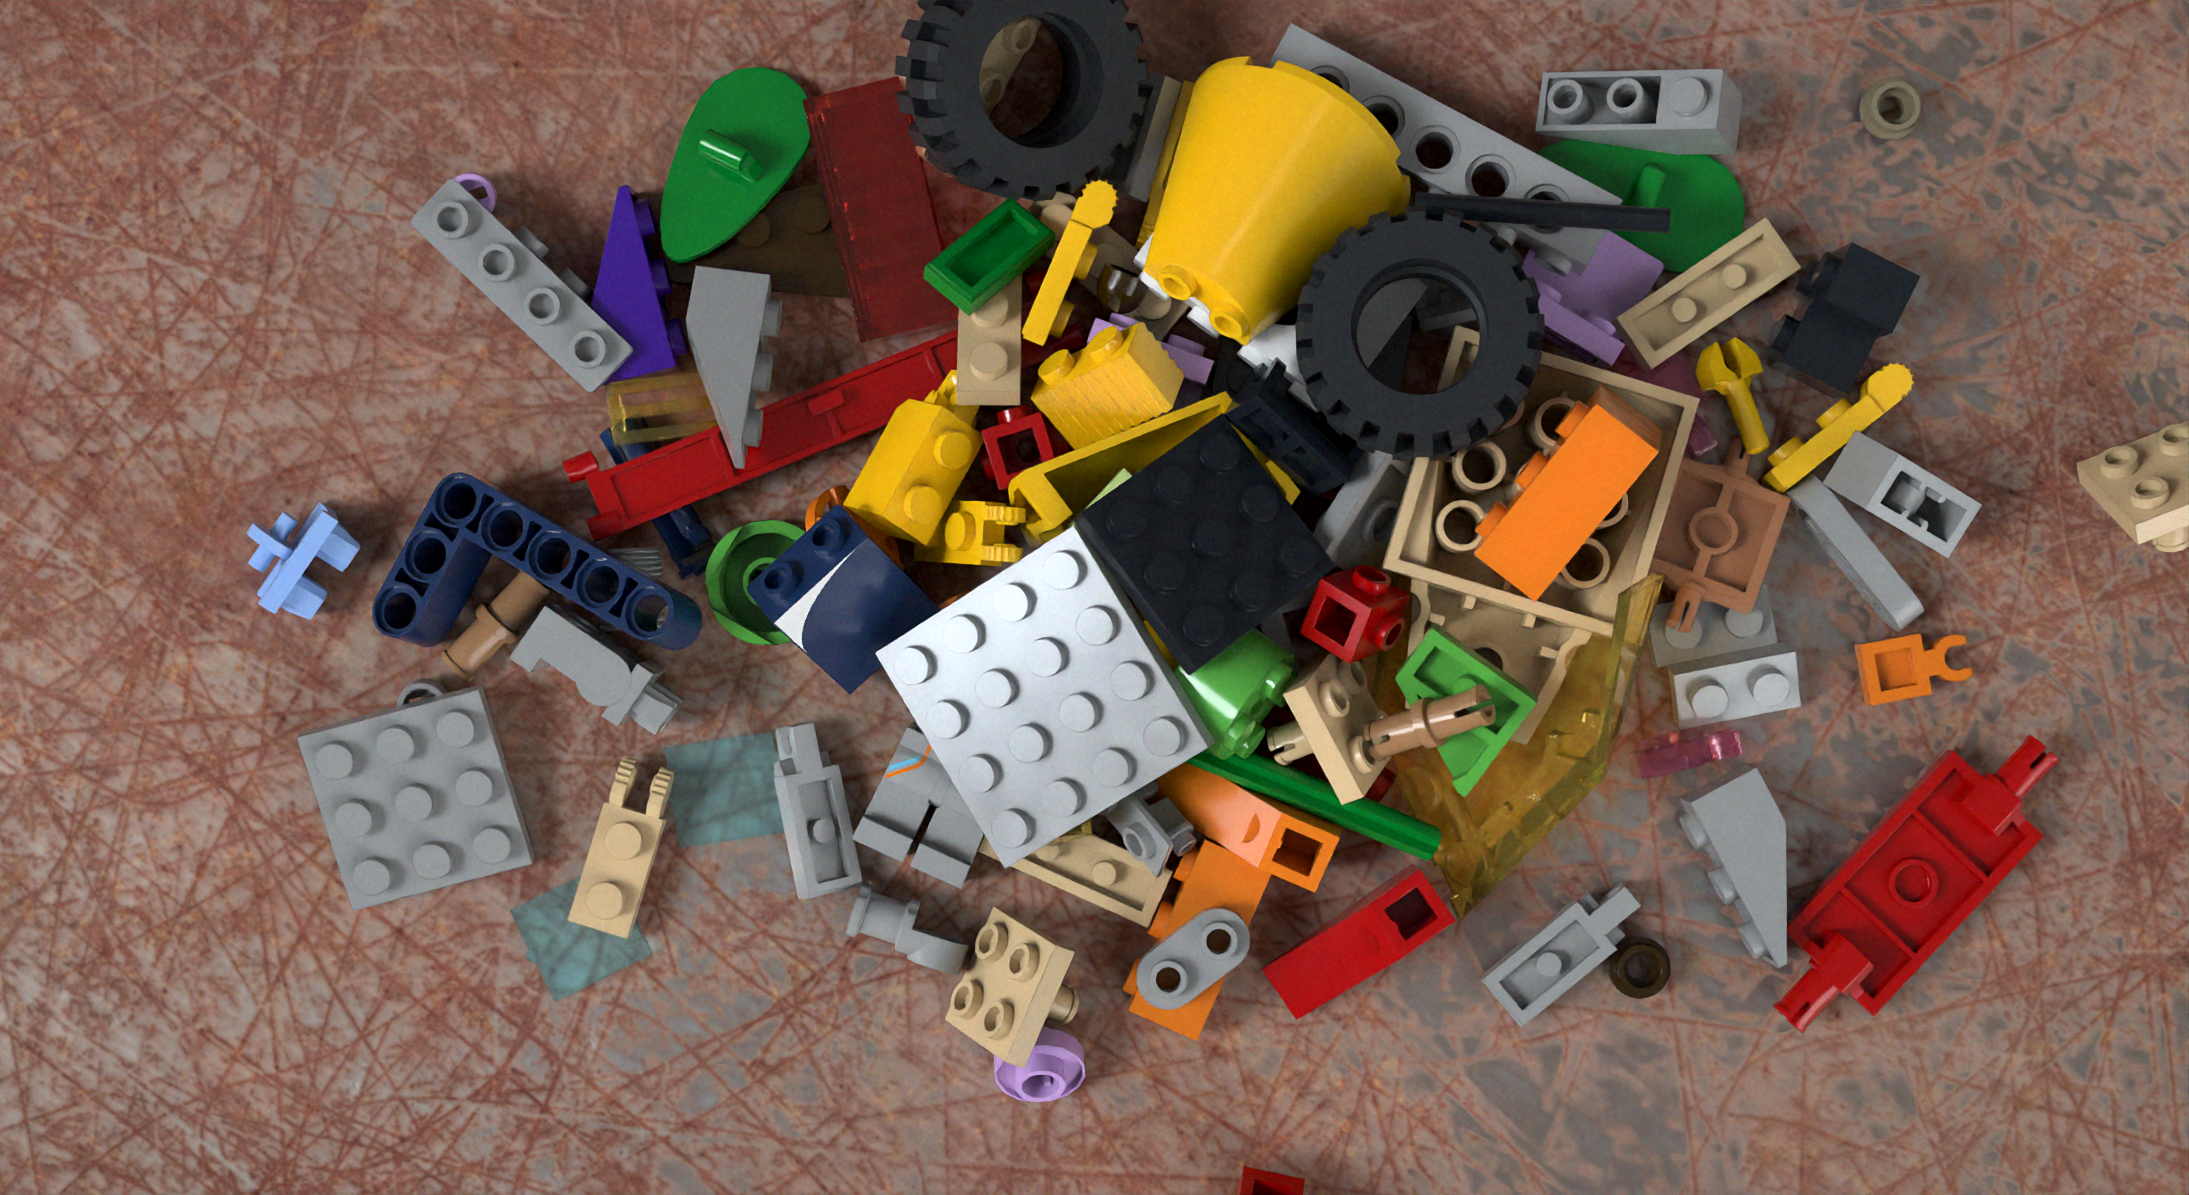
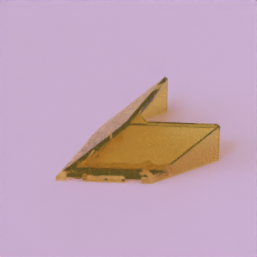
M1388 571L1391 584L1410 595L1402 618L1405 619V627L1399 640L1388 651L1377 653L1372 699L1378 710H1382L1388 716L1408 710L1405 708L1406 698L1395 677L1408 658L1413 594L1411 592L1410 577ZM1652 572L1618 594L1612 639L1593 633L1586 645L1578 647L1566 668L1567 674L1558 693L1527 745L1509 740L1466 797L1459 794L1452 783L1453 777L1437 748L1427 749L1422 745L1392 755L1399 771L1394 776L1412 817L1437 826L1442 833L1440 845L1431 861L1434 866L1440 865L1454 896L1449 902L1458 922L1464 919L1607 776L1665 575Z

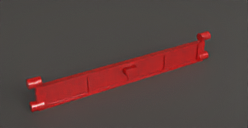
M1049 267L1024 277L1026 289L1031 300L1022 303V330ZM1073 323L1066 326L1060 339L1049 334L1044 346L1023 338L1024 335L1022 334L1021 371L1043 363L1057 351L1066 349L1070 352L1084 346L1085 343L1078 325ZM958 329L759 408L763 410L761 441L759 447L748 446L745 469L735 468L719 425L600 472L598 461L592 450L562 461L571 484L586 479L600 514L586 519L594 541L597 542L887 426L897 407L908 399L923 402L932 390L936 392L951 370H957Z

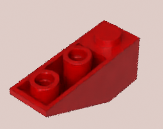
M1412 863L1264 965L1261 970L1297 1020L1407 956L1456 922V920L1422 871Z

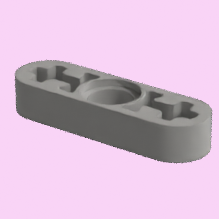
M1809 473L1784 493V496L1792 498L1789 506L1878 616L1893 630L1900 632L1924 612L1921 602L1829 488L1822 484L1823 482L1816 476Z

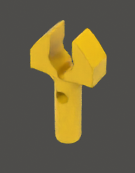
M1734 337L1721 347H1719L1716 341L1702 350L1696 368V377L1702 392L1716 389L1726 397L1746 452L1751 455L1760 454L1770 447V441L1749 387L1752 379L1764 372L1758 355L1738 338ZM1724 359H1725L1726 363L1728 364L1729 368H1727V366L1725 365Z

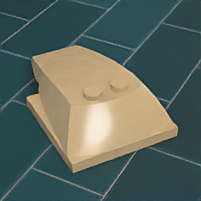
M1458 325L1454 327L1435 392L1453 385L1469 370L1479 348L1480 335L1478 331ZM1541 351L1542 357L1537 373L1524 400L1514 412L1513 417L1500 430H1495L1486 437L1484 443L1469 451H1466L1465 448L1451 453L1450 457L1446 459L1430 461L1429 457L1414 458L1381 567L1383 570L1411 578L1413 602L1408 657L1432 624L1435 623L1538 696L1536 705L1509 739L1527 745L1558 693L1567 674L1566 668L1578 647L1586 645L1593 633L1620 642L1628 641L1700 401L1699 398ZM1604 384L1662 429L1660 450L1539 599L1534 602L1474 555L1478 542L1482 538L1474 529L1497 500L1505 506L1508 505L1521 488L1514 480L1523 467L1538 450L1546 456L1561 435L1555 432V429L1578 400L1586 404L1599 386ZM1406 700L1405 708L1409 710L1411 709V706Z

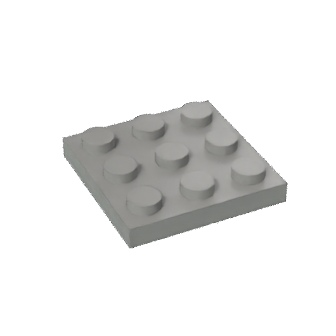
M482 684L305 730L298 735L297 741L353 911L533 863L535 858L534 851Z

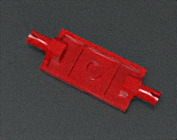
M2028 735L2018 749L1993 775L1988 772L1981 775L1969 766L1955 751L1946 750L1787 919V937L1810 958L1807 963L1811 968L1779 1002L1776 1001L1773 1008L1780 1015H1784L1787 1018L1786 1020L1802 1034L1807 1030L1806 1027L1839 993L1843 996L1848 994L1868 1014L1875 1016L2044 837L2023 815L2021 809L2025 805L2021 800L2052 767L2059 763L2058 758L2050 751L2046 754L2044 750L2047 747L2033 736Z

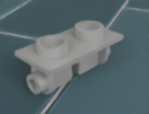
M1153 780L1098 814L1109 819L1123 836L1124 844L1129 853L1136 860L1144 862L1156 878L1162 875L1172 850L1178 857L1182 856L1195 846L1197 840L1192 835L1194 831L1193 825L1187 821L1167 796L1151 806H1148L1145 802L1146 799L1158 792L1159 786Z

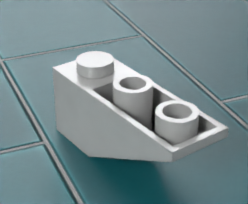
M1724 69L1543 72L1535 131L1541 135L1674 155L1736 154L1743 95Z
M696 266L686 316L690 351L735 468L745 469L748 446L759 447L761 441L763 410L755 409L758 391L768 392L770 388L773 355L765 354L768 336L778 337L782 318V300L772 298L771 276L768 274Z
M1743 764L1679 798L1687 813L1679 817V821L1694 848L1699 850L1705 847L1716 867L1708 872L1709 878L1724 904L1727 905L1734 901L1745 922L1738 926L1737 930L1751 956L1755 960L1763 956L1766 962L1780 968L1787 964L1786 821L1758 768Z

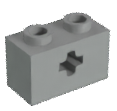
M1857 430L1853 433L1822 483L1949 558L1982 506L1979 502L1912 461Z

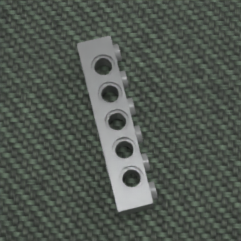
M1292 23L1289 25L1266 67L1273 68L1278 60L1302 67L1346 91L1372 114L1382 113L1389 116L1396 126V131L1391 137L1401 152L1396 160L1401 175L1410 177L1412 186L1423 192L1479 196L1472 187L1471 179L1479 172L1491 171L1499 175L1505 184V192L1499 196L1503 198L1621 205L1623 201L1617 196ZM1428 142L1440 143L1448 150L1451 161L1440 169L1427 168L1419 162L1416 155L1417 149ZM1484 222L1498 232L1496 240L1501 245L1510 247L1516 241L1537 252L1533 258L1536 263L1555 274L1565 277L1569 271L1581 276L1606 232L1603 229L1556 226L1545 229L1535 225Z

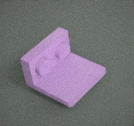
M1544 226L1543 228L1547 229L1554 226ZM1606 230L1581 276L1569 271L1565 277L1545 269L1534 261L1533 258L1537 252L1530 249L1524 258L1522 269L1527 278L1534 277L1541 295L1538 306L1540 314H1544L1545 319L1544 338L1591 366L1600 369L1612 366L1625 344L1620 341L1621 337L1617 333L1616 328L1611 324V321L1647 297L1664 268L1663 263L1610 230Z

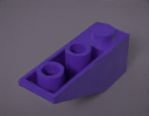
M629 185L618 188L591 308L633 348V353L603 384V386L610 389L681 372L683 367L680 356L689 353L686 335L680 318L670 320L664 296L673 294V287L669 279L664 258L654 260L648 236L657 234L658 231L648 198L639 200L637 193Z

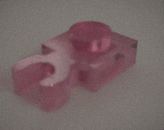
M1729 728L1691 739L1684 738L1680 740L1677 730L1657 733L1640 739L1642 749L1626 753L1632 777L1645 780L1702 766L1703 763L1739 756L1743 754L1738 730L1731 731Z

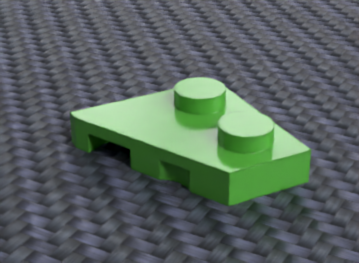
M1435 623L1426 632L1398 670L1395 677L1410 706L1415 700L1424 697H1431L1436 701L1469 690L1478 684L1483 685L1490 693L1491 699L1468 707L1469 711H1475L1494 704L1496 712L1495 722L1489 726H1481L1447 737L1446 743L1443 746L1437 747L1453 777L1452 783L1455 789L1464 797L1468 795L1538 701V696Z

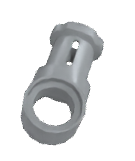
M862 882L845 935L854 938L858 933L890 942L895 945V951L906 954L908 960L953 975L960 974L969 946L959 940L914 926L921 900L912 898L908 903L872 892V885Z

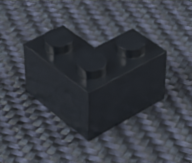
M1853 242L1832 252L1827 251L1820 261L1813 258L1804 269L1797 283L1795 291L1803 296L1793 316L1784 314L1771 335L1768 347L1775 350L1768 366L1833 399L1848 395L1875 340L1893 333L1921 276Z

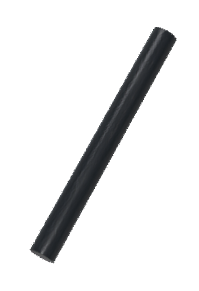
M1416 192L1415 206H1426V214L1444 216L1445 208L1464 213V221L1664 234L1669 233L1671 221L1670 208Z

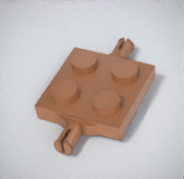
M1740 435L1732 436L1723 465H1704L1684 456L1680 464L1647 575L1650 578L1666 583L1672 590L1677 592L1665 624L1674 629L1685 609L1677 630L1679 632H1691L1692 624L1701 601L1714 602L1742 614H1749L1755 605L1792 499L1763 488L1753 478L1746 475L1753 455L1748 454L1743 446L1741 455L1738 457L1743 445Z

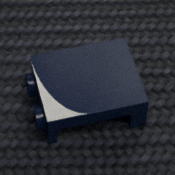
M835 505L747 586V592L769 620L849 694H852L882 666L875 654L877 651L941 611L917 581L905 569L902 570L841 505Z

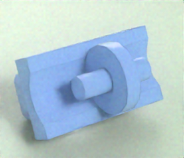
M320 501L292 542H289L287 538L299 521L286 512H282L271 529L260 523L253 522L246 532L249 537L259 544V547L248 561V564L264 573L274 557H280L257 591V595L261 597L258 602L259 605L274 614L279 607H282L288 612L309 620L312 619L325 600L328 590L303 574L310 562L317 556L343 572L361 547L360 542L344 526L338 523L336 512Z

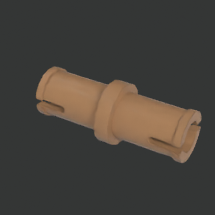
M521 571L491 604L483 602L475 610L476 620L447 650L441 653V658L461 678L472 681L475 674L504 643L511 645L520 636L518 628L555 591Z
M1478 684L1469 690L1436 701L1431 697L1415 700L1409 710L1379 720L1368 721L1363 727L1365 742L1384 735H1389L1390 739L1368 747V752L1376 761H1382L1389 756L1422 745L1427 749H1434L1443 746L1446 743L1447 737L1481 726L1492 725L1496 718L1494 704L1475 711H1469L1468 707L1491 699V695L1483 685Z

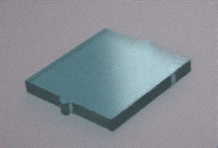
M773 731L665 747L667 767L675 772L667 802L673 804L679 848L785 833L774 777H776L774 774V762L777 759Z
M581 876L510 910L529 949L526 959L529 962L536 963L554 1002L653 954L637 920H635L632 933L627 939L568 921Z

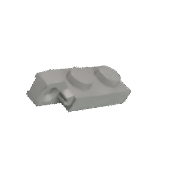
M814 722L798 723L775 729L780 761L774 762V774L776 776L774 777L798 899H809L860 886L863 880L855 841L852 840L853 831L839 764L832 765L828 751H819Z
M1621 882L1597 901L1587 892L1578 898L1577 901L1573 899L1479 978L1517 1024L1522 1027L1617 950L1615 945L1625 936L1617 925L1638 909L1641 904Z

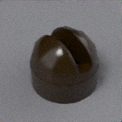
M1105 263L1097 282L1096 292L1098 300L1105 309H1107L1112 296L1122 299L1118 314L1122 315L1131 313L1141 305L1148 287L1141 279L1137 278L1139 274L1114 264Z

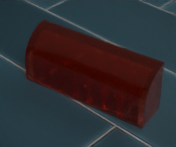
M899 76L802 100L860 343L864 344L896 340L956 326L959 319V308L923 278L925 265L944 251L945 248L924 161L919 156L917 147L907 131L909 124L914 122L913 116L902 113L899 110L896 93L906 90L905 84Z

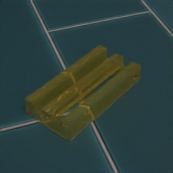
M699 372L610 382L605 385L614 447L687 438L719 425L717 420L626 431V419L712 409L708 396L622 406L621 396L704 386Z

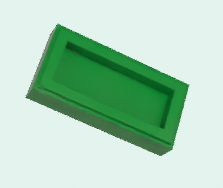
M1008 198L925 265L923 278L970 316L1053 247L1056 234L1018 202Z

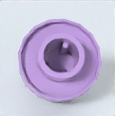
M1043 1026L1025 1068L1006 1063L994 1055L996 1084L1005 1094L1017 1100L1045 1102L1068 1096L1080 1087L1085 1078L1083 1047L1075 1037L1063 1031Z

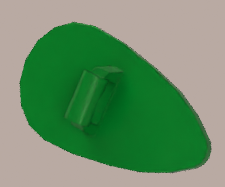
M764 67L737 69L715 80L699 98L683 130L662 197L660 218L662 246L667 257L672 261L687 263L710 253L734 237L787 183L807 155L815 133L813 108L802 87L786 74Z
M1574 139L1543 147L1536 153L1622 199L1621 205L1670 208L1671 221L1668 234L1610 230L1661 261L1664 266L1662 271L1682 274L1742 234L1746 208L1740 185L1726 166L1706 154L1674 155Z

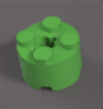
M778 520L754 521L729 532L714 548L705 571L706 591L711 609L717 621L729 633L743 641L757 645H779L792 642L769 620L747 592V586L761 571H764L806 532V529Z
M1256 628L1250 630L1190 676L1186 674L1180 664L1174 671L1176 678L1216 742L1208 747L1207 750L1222 760L1229 758L1234 753L1246 759L1254 752L1266 732V728L1261 726V723L1274 705L1282 708L1287 704L1283 694L1299 675L1293 671L1295 656Z

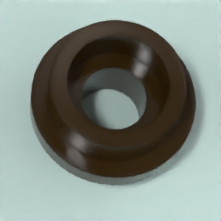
M1633 936L1622 940L1615 946L1617 950L1609 956L1607 968L1609 978L1616 989L1628 997L1643 999L1657 994L1664 988L1670 976L1671 965L1667 952L1659 943L1648 937ZM1635 956H1645L1648 961L1647 972L1641 977H1631L1628 973L1629 961Z

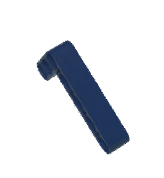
M462 472L448 475L437 485L378 592L372 607L373 621L376 628L383 635L421 647L436 646L444 641L450 633L492 554L631 636L672 651L682 650L696 640L702 628L701 610L698 604L689 596L506 490ZM476 498L475 507L469 515L471 503ZM523 524L521 537L515 543L517 530ZM571 550V558L569 564L562 571L563 559L565 555ZM446 552L445 562L440 568L441 558ZM619 578L617 593L609 600L611 585ZM668 606L666 622L658 629L657 619L659 613L664 607ZM416 607L415 617L413 621L410 623V616L412 614V611Z

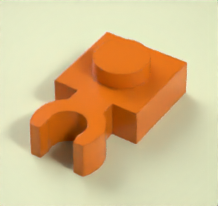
M1921 633L1854 644L1865 705L1873 706L1931 695L1932 690L1929 676H1936L1941 680L1954 682L1970 678L1973 675L1972 668L1962 667L1952 670L1945 663L1946 651L1952 646L1967 644L1966 636L1942 635L1936 638L1929 645L1928 649L1923 648Z

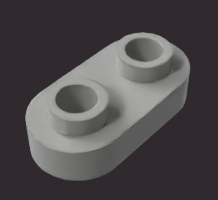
M1213 906L1200 911L1148 950L1139 961L1136 979L1142 997L1156 1008L1172 1010L1184 1006L1210 987L1245 958L1249 950L1250 935L1244 920L1239 914L1229 908ZM1215 929H1223L1230 935V944L1223 951H1213L1206 944L1208 934ZM1165 967L1174 968L1180 974L1178 985L1172 989L1161 988L1156 982L1157 973Z

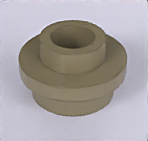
M1897 77L1884 78L1872 84L1863 94L1859 107L1860 118L1865 128L1875 137L1884 140H1897L1910 134L1919 125L1923 115V101L1918 90L1910 82ZM1884 99H1890L1898 105L1899 115L1896 120H1888L1881 114L1880 105Z

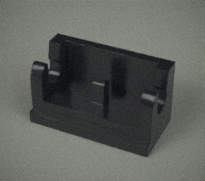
M1276 357L1269 367L1261 363L1253 368L1225 411L1224 416L1309 496L1315 498L1348 481L1354 472L1353 468L1364 450L1357 447V441L1353 438L1350 443L1344 437L1338 439L1278 383L1287 366Z

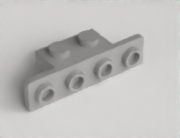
M447 180L411 219L412 226L586 391L596 392L633 353L632 346L591 308L592 304L588 299L595 291L569 267L559 274L543 259L550 249L531 230L522 224L514 231L500 222L456 180Z

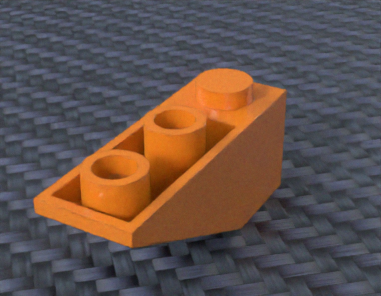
M1186 762L1158 777L1156 784L1159 786L1158 792L1150 797L1148 801L1154 804L1167 796L1187 821L1193 825L1194 829L1253 866L1314 893L1316 892L1340 839L1342 826Z

